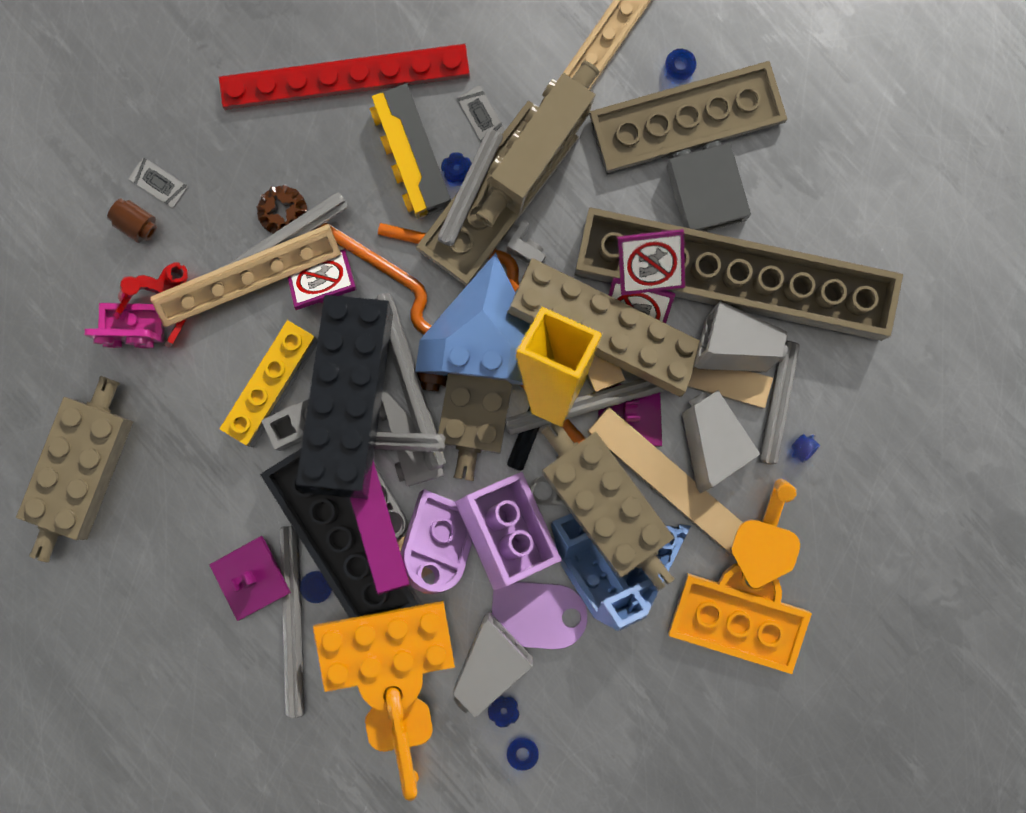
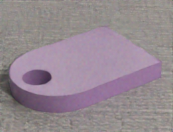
M423 489L419 492L401 550V556L410 585L422 593L438 594L452 588L461 579L472 540L456 503ZM423 568H429L433 571L435 575L433 584H427L422 579L421 572Z
M517 581L497 590L493 589L492 615L523 647L544 649L566 648L574 644L585 631L587 625L586 606L582 598L567 586ZM567 609H576L580 613V621L576 626L569 627L562 622V615Z

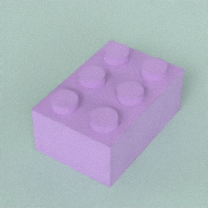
M523 472L480 489L455 502L494 590L511 585L562 561Z

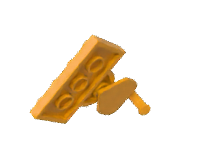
M784 479L775 481L762 522L747 520L738 527L731 548L737 563L725 570L718 582L687 573L668 632L670 637L789 674L793 673L812 613L781 602L782 589L778 578L794 569L800 551L798 537L790 530L777 527L784 503L794 500L797 494L795 487Z
M434 602L314 625L313 630L324 691L358 686L362 698L372 707L365 717L368 741L378 751L395 750L403 797L408 801L414 800L417 796L419 776L413 769L410 747L427 742L433 730L429 707L417 698L422 688L423 673L455 667L444 602Z

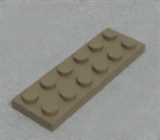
M770 61L592 110L589 113L606 173L667 157L681 150L695 149L711 142L723 141L783 124L788 120Z
M529 100L502 134V142L492 163L498 156L503 159L508 149L506 145L516 130L520 133L522 132L526 124L524 119L534 106ZM575 134L519 215L505 207L492 227L484 224L476 217V213L489 197L487 195L489 183L486 181L490 174L487 172L454 245L448 246L438 241V234L457 194L418 243L416 250L467 286L578 141L579 136Z
M531 258L507 313L532 324L541 307H544L602 333L595 356L679 397L683 396L694 369L700 340Z

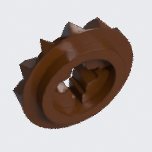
M286 185L270 187L267 192L261 194L259 203L256 206L258 220L267 231L274 234L307 212L306 202L296 189ZM277 199L284 206L291 205L286 210L287 221L279 214H272L277 209Z

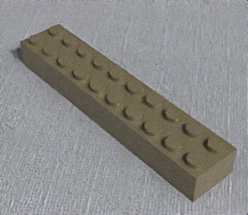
M589 207L575 276L612 283L613 277L620 279L618 237L683 229L685 288L666 290L676 293L675 297L715 306L721 301L743 312L879 341L891 337L903 274Z

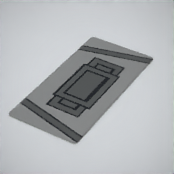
M480 85L457 97L481 143L489 129L498 131L501 134L504 133L505 129Z
M144 157L128 178L171 208H174L188 187Z

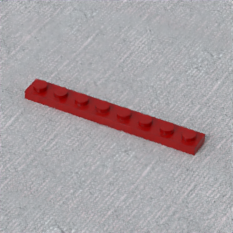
M466 44L219 76L222 107L224 110L395 88L406 83L410 86L469 78L470 73Z

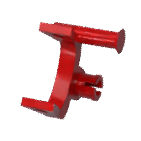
M174 262L163 269L158 279L146 275H139L136 278L132 276L123 278L120 283L121 290L118 294V299L121 303L113 317L120 318L132 296L137 294L139 290H147L158 294L185 283L188 278L186 267L184 265L181 266L179 262ZM171 272L177 273L179 278L173 280ZM187 319L176 323L164 346L168 348L172 346Z

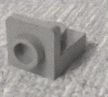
M523 220L519 227L514 224L505 238V241L508 242L507 252L527 265L531 258L544 263L546 254L542 253L544 249L530 239L526 242L522 240L528 231L529 223Z

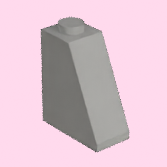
M719 301L705 318L694 367L710 370L767 372L777 362L781 363L786 356L788 346L785 345L787 331Z
M718 390L707 396L705 391L688 401L692 407L682 413L696 487L700 493L714 487L760 455Z
M490 611L484 615L457 678L453 692L456 705L465 713L469 711L475 718L533 667V657Z

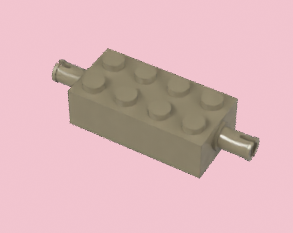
M583 61L573 78L563 72L558 81L552 79L542 94L544 98L540 106L534 105L525 117L524 121L526 124L522 132L520 133L516 130L506 145L508 149L503 159L498 156L488 170L490 175L486 182L489 183L487 193L489 197L476 213V217L481 222L492 227L505 207L517 215L522 212L589 115L596 94L588 88L600 73L593 64Z
M448 373L438 434L445 436V445L455 446L459 450L453 478L462 479L464 467L466 466L465 480L474 481L478 453L485 451L501 454L505 420L507 419L512 384L508 380Z
M100 376L91 402L83 403L68 397H63L16 516L18 519L37 525V528L40 529L33 549L29 554L31 558L36 559L37 557V560L49 563L59 536L63 535L74 540H87L134 422L111 413L112 410L109 409L116 389L120 384L117 381Z
M551 423L550 427L557 436H555L549 426L543 429L541 433L552 445L558 456L556 457L557 460L542 470L543 476L618 578L623 577L635 567H641L656 587V590L660 591L666 585L658 574L666 584L671 583L675 579L657 557L659 554L658 550L674 539L673 535L596 431L578 444V442L573 443L562 427Z

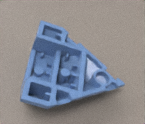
M496 253L420 339L415 372L448 376V373L508 380L511 384L524 385L516 359V351L531 324L507 313L515 291Z
M572 514L552 521L551 527L556 547L562 559L560 561L561 566L592 616L617 631L645 619L659 591L656 590V587L643 569L635 567L623 577L618 578ZM679 524L678 527L665 525L674 539L658 550L659 554L657 557L668 572L691 525Z

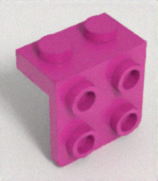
M99 303L98 329L84 330V336L92 338L94 344H103V347L122 348V342L128 345H134L135 348L152 349L154 348V343H164L165 328L153 304L128 303L120 318L117 319L113 315L120 303Z

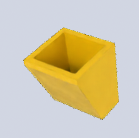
M541 307L517 349L516 359L531 413L562 427L585 383L602 333L544 307Z

